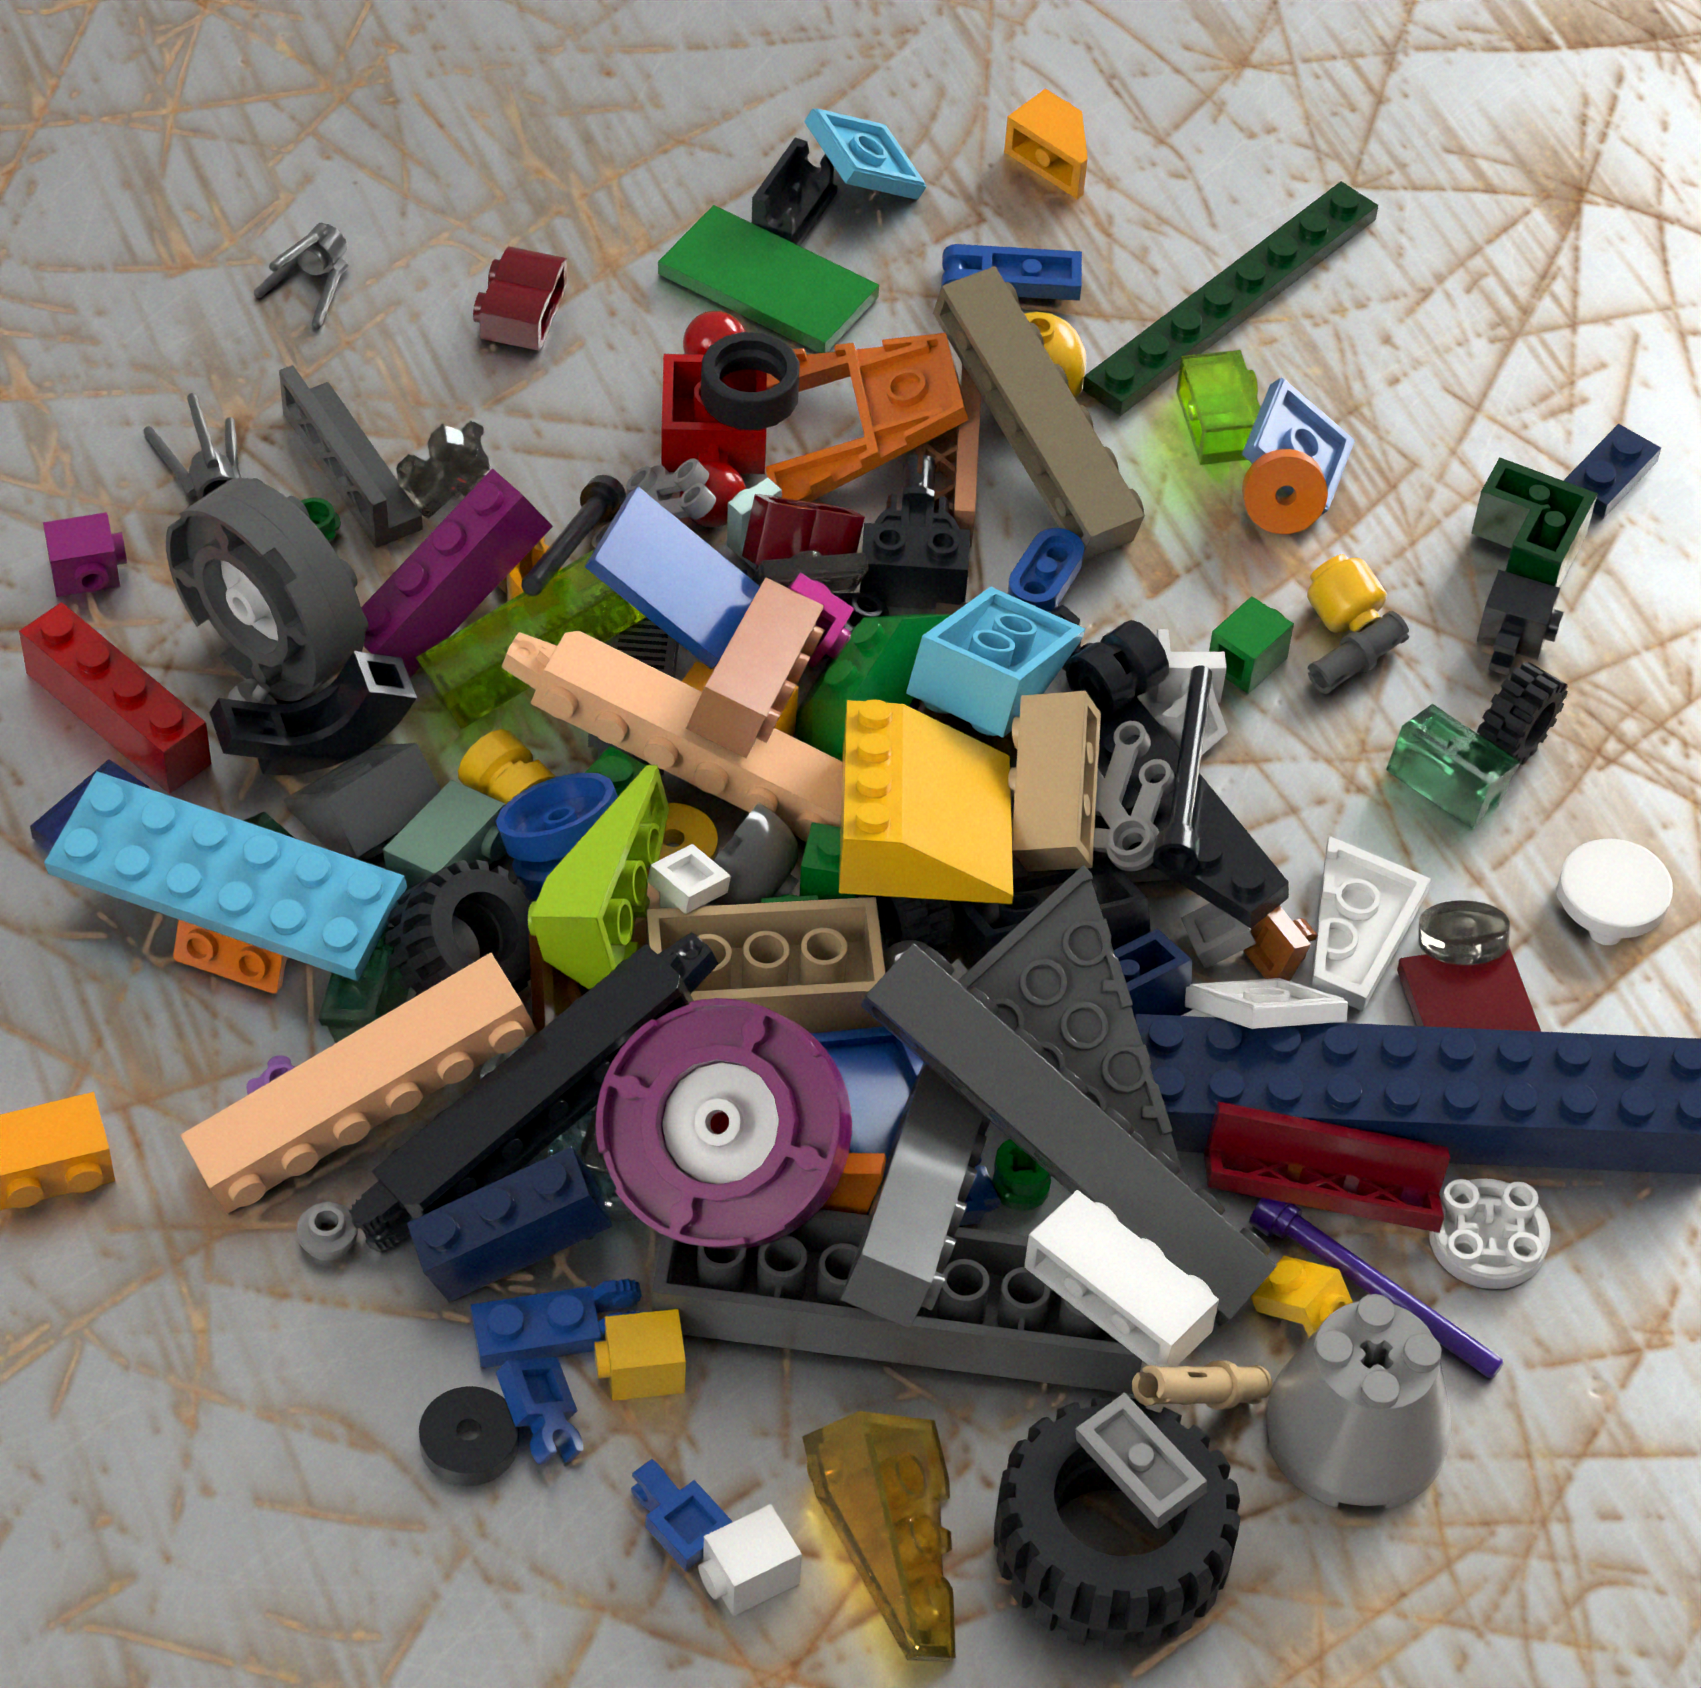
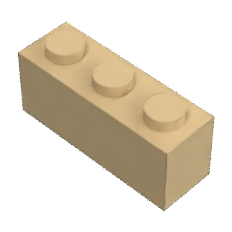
M1086 691L1022 695L1020 716H1015L1012 722V738L1017 749V765L1012 767L1009 772V787H1011V798L1014 800L1013 819H1011L1012 853L1028 872L1079 869L1083 865L1086 868H1092L1101 713Z

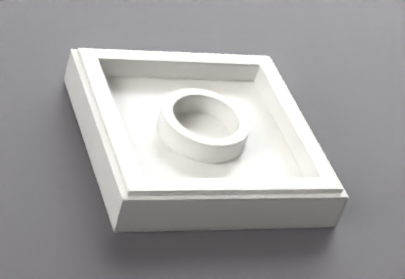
M1281 978L1190 984V986L1186 987L1185 1007L1251 1029L1347 1022L1348 1002L1344 1001V998Z

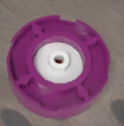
M712 998L689 1002V1005L673 1010L657 1020L651 1019L627 1040L612 1061L604 1078L597 1104L596 1137L599 1153H603L609 1174L617 1188L615 1192L634 1215L657 1232L684 1243L717 1249L750 1248L780 1239L799 1228L819 1211L834 1191L844 1171L851 1144L852 1116L848 1092L842 1075L827 1050L812 1034L791 1019L761 1005L737 999ZM725 1116H728L729 1126L725 1132L721 1133L720 1122Z

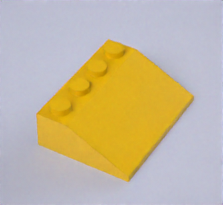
M847 700L842 757L839 893L1012 904L1013 866L1011 787H1009L1010 756L904 704L886 703L881 700Z

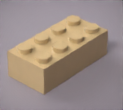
M876 897L701 906L687 914L679 908L647 909L646 944L657 954L691 932L697 935L713 951L719 964L691 993L694 1001L712 998L748 1001L791 1019L809 1033L883 1027L881 1023L861 1007L865 995L885 974Z

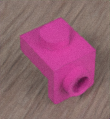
M800 572L788 588L824 605L816 622V626L824 629V633L807 664L814 668L825 654L833 658L842 648L851 634L849 630L844 628V625L854 608L832 594L827 586L819 581L811 580Z

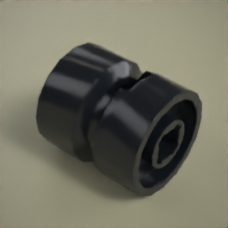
M1129 620L1104 635L1100 642L1090 644L1070 657L1065 665L1071 691H1086L1100 711L1101 718H1107L1131 703L1135 696L1142 695L1163 682L1169 674V662L1163 646L1153 632L1142 623Z

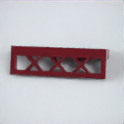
M1218 1101L1204 1149L1208 1187L1440 1233L1444 1221L1440 1190L1450 1162L1448 1147Z

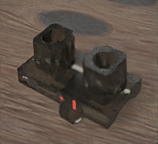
M471 420L459 431L442 423L431 433L427 442L430 456L427 461L408 454L397 464L398 485L414 495L415 505L422 516L429 519L450 499L456 500L461 495L466 497L484 478L485 473L491 469L489 458L481 444V436L484 434L482 425Z

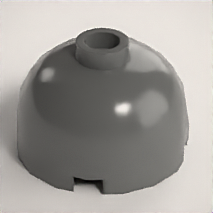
M760 802L749 813L735 831L731 840L713 860L731 875L728 893L709 902L708 904L711 906L761 903V898H773L790 894L799 882L797 878L791 875L799 858L798 842L791 828L776 813L766 808Z

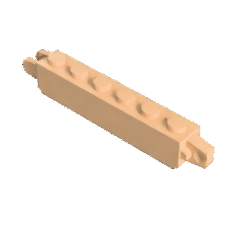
M581 631L565 633L558 646L519 632L509 646L502 668L534 688L536 691L530 704L548 712L553 717L562 719L606 743L647 761L651 765H658L659 769H663L697 786L702 791L713 794L749 813L760 802L766 808L776 813L791 828L793 834L805 842L808 840L812 822L841 827L842 761L774 728L767 743L756 739L747 758L686 729L702 694L701 691Z

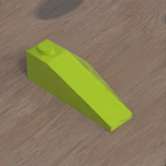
M646 765L546 877L537 901H533L529 907L528 928L530 934L537 937L543 960L589 990L610 974L619 963L628 959L641 948L638 942H631L636 917H647L650 899L647 896L648 876L646 868H650L651 864L659 861L669 813V806L658 765Z

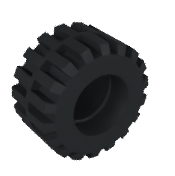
M466 860L439 870L404 892L397 900L400 906L391 910L388 922L395 928L385 933L386 945L392 946L394 949V954L388 956L391 969L399 968L403 977L397 981L404 991L411 987L416 992V997L475 962L462 951L456 942L452 929L453 916L466 923L474 933L479 946V959L492 953L516 993L529 986L527 981L531 980L528 911L530 904L536 900L533 898L528 901L523 892L527 887L519 879L513 882L508 880L509 871L499 865L489 871L487 861L475 860L467 864Z

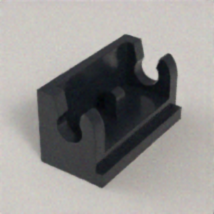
M795 137L752 197L751 223L801 246L837 194L838 185L833 184L834 166L825 154L821 159V167L812 165L808 160V154L810 153L808 142Z

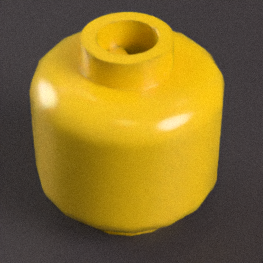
M1340 554L1325 561L1310 575L1312 583L1309 586L1307 598L1331 632L1343 633L1351 630L1359 633L1381 618L1378 611L1383 607L1387 594L1367 563L1361 558L1347 559L1344 554Z

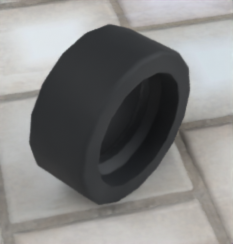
M740 332L725 336L712 344L702 358L701 400L711 416L720 423L733 428L760 430L775 426L788 418L798 404L800 362L793 349L779 338L757 332ZM740 370H759L771 374L780 383L771 389L760 392H741L728 387L720 379L729 373Z

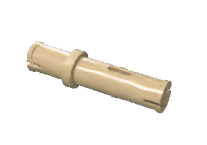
M1225 1360L1211 1361L1204 1367H1158L1156 1365H1148L1142 1368L1144 1372H1137L1132 1380L1133 1394L1138 1402L1145 1406L1155 1404H1206V1406L1214 1410L1231 1409L1238 1403L1259 1404L1262 1402L1261 1398H1267L1272 1389L1270 1373L1260 1365L1237 1367L1236 1364Z

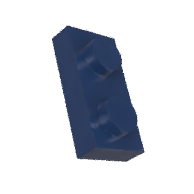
M1618 423L1564 481L1598 493L1593 513L1604 519L1658 462L1661 447Z

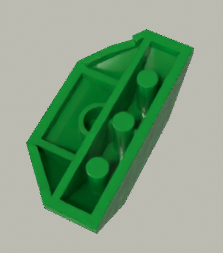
M912 614L863 618L850 631V636L839 652L833 658L830 657L798 707L795 727L798 740L842 761L847 700H881L886 703L904 704L909 707L914 697L906 694L922 636L952 614Z

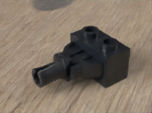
M918 454L910 455L903 462L904 476L901 511L897 510V494L892 493L888 496L886 510L878 516L875 523H864L860 592H882L886 605L889 607L936 609V603L965 605L969 569L970 530L959 529L957 522L949 514V500L946 497L939 496L938 513H934L936 461L928 455H923L922 473L919 474L917 473Z

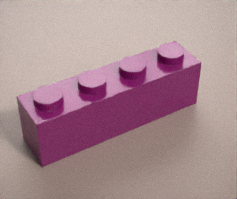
M492 468L361 607L369 625L368 630L365 632L364 647L372 654L402 658L409 678H411L548 533L553 525L516 488Z

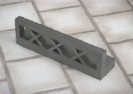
M293 365L279 370L284 416L375 548L423 530L421 513L330 383L326 382L309 389Z

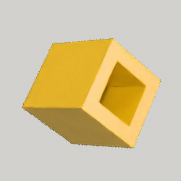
M678 1309L605 1316V1341L594 1342L597 1377L598 1379L609 1378L612 1401L685 1393L686 1360Z

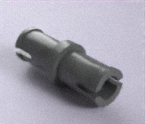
M1388 611L1382 618L1361 632L1351 631L1341 639L1339 647L1308 666L1307 669L1310 670L1308 676L1312 684L1320 692L1329 694L1336 686L1357 672L1367 673L1377 665L1379 657L1409 639L1407 634L1409 628L1406 622L1396 612Z

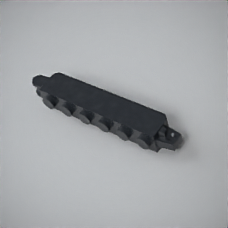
M692 932L659 954L647 944L643 945L628 959L619 963L610 974L592 989L577 998L569 1008L540 1032L530 1037L522 1047L493 1071L484 1075L475 1086L457 1101L437 1114L416 1135L400 1148L394 1150L387 1159L371 1171L378 1182L363 1193L360 1200L356 1199V1203L351 1205L352 1209L349 1210L352 1217L351 1222L356 1229L360 1228L363 1230L366 1237L365 1242L370 1249L374 1248L380 1252L385 1249L388 1251L390 1247H394V1243H399L410 1234L408 1222L519 1171L598 1104L599 1093L606 1073L615 1056L627 1040L651 1019L657 1020L667 1013L689 1005V1002L694 1001L691 993L719 964L710 947Z

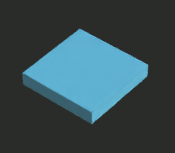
M812 108L806 117L805 124L845 184L916 200L920 198L927 186L885 124L818 108Z

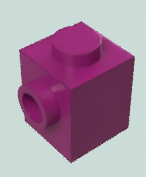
M107 512L43 522L56 597L120 587L117 565L127 564L122 532L111 534Z

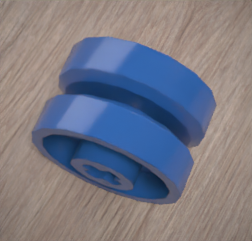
M574 773L558 776L521 792L500 810L495 822L507 854L514 858L512 867L516 878L527 887L523 894L529 901L533 898L537 901L546 877L618 798L610 778L599 773Z

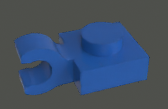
M653 1459L632 1473V1477L637 1484L631 1487V1492L642 1506L651 1511L646 1515V1529L686 1572L703 1559L704 1536L733 1521L695 1480L679 1490L660 1465Z

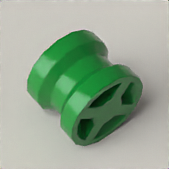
M1011 1139L1003 1142L996 1152L995 1170L992 1179L1001 1204L1009 1209L1018 1211L1033 1210L1042 1205L1048 1198L1051 1187V1175ZM1015 1167H1026V1168H1029L1030 1170H1021V1169H1020L1018 1172H1016L1013 1168H1015Z

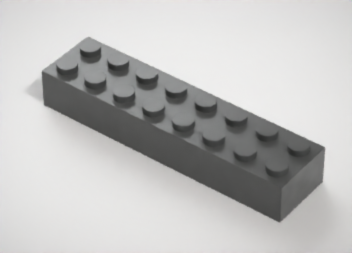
M819 1209L806 1223L784 1237L764 1245L742 1249H717L693 1245L662 1234L652 1288V1312L678 1309L682 1335L1120 1393L1125 1392L1128 1394H1133L1132 1380L1136 1373L1141 1370L1142 1360L1024 1268L1029 1236L958 1227L953 1237L956 1239L954 1249L942 1273L945 1275V1280L932 1310L920 1307L909 1329L840 1300L868 1215Z

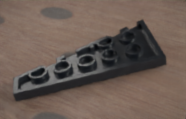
M1137 696L1134 697L1131 703L1110 717L1101 718L1098 769L1104 778L1116 745L1113 739L1114 732L1119 725L1127 721L1140 722L1151 740L1147 753L1135 760L1121 803L1129 816L1132 814L1142 787L1139 780L1141 767L1150 760L1162 759L1170 765L1176 777L1180 750ZM1131 736L1125 741L1124 744H1133L1139 739L1140 736ZM1199 773L1191 827L1200 840L1198 865L1192 872L1184 875L1163 873L1247 927L1252 928L1289 898V882ZM1165 774L1155 775L1150 780V783L1160 782ZM1174 789L1170 794L1161 798L1153 822L1159 832L1169 825ZM1095 815V828L1110 829L1102 816ZM1142 842L1132 844L1128 850L1137 848ZM1153 862L1152 864H1150V865H1152L1153 867H1155L1156 869L1160 870L1159 868H1157V866L1154 864V862Z

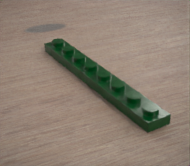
M1340 181L1084 376L1082 390L1119 416L1123 415L1375 221L1379 205Z

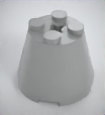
M1366 1295L1359 1302L1345 1305L1330 1314L1288 1361L1275 1379L1266 1410V1424L1270 1439L1269 1449L1283 1474L1297 1488L1315 1500L1335 1508L1341 1502L1360 1506L1384 1505L1385 1510L1416 1498L1432 1484L1439 1474L1450 1444L1452 1421L1440 1360L1441 1346L1428 1327L1417 1316L1400 1306L1394 1305L1383 1295Z

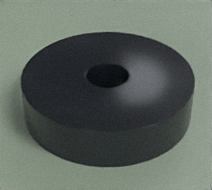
M476 1386L454 1388L435 1398L425 1409L419 1425L421 1455L427 1467L446 1482L463 1486L484 1484L502 1475L515 1460L519 1448V1427H515L506 1400L498 1393ZM467 1431L479 1434L474 1440H463L459 1437Z

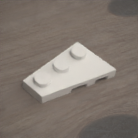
M1329 836L1325 853L1317 927L1318 936L1316 938L1311 988L1344 998V1001H1347L1349 1006L1364 1011L1429 891L1431 878Z

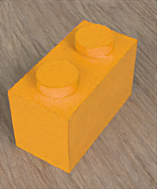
M94 1092L0 1114V1210L12 1207H30L40 1200L72 1192L85 1193L96 1189L100 1185L115 1182L110 1149Z

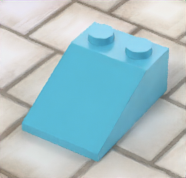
M990 586L922 636L906 694L923 701V704L932 711L944 714L950 713L970 722L972 727L980 733L992 736L998 735L1003 738L1012 731L1014 717L1020 716L1021 696L1044 694L1082 640L1085 628Z

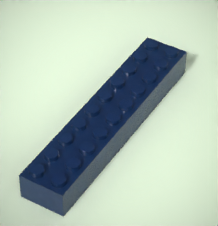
M1135 1015L1142 1043L1146 1045L1151 1060L1150 1068L1153 1078L1159 1086L1173 1130L1171 1135L1177 1152L1204 1153L1219 1101L1448 1147L1450 1154L1449 1163L1701 1174V1038L1357 1023H1323L1251 1029L1218 1017Z

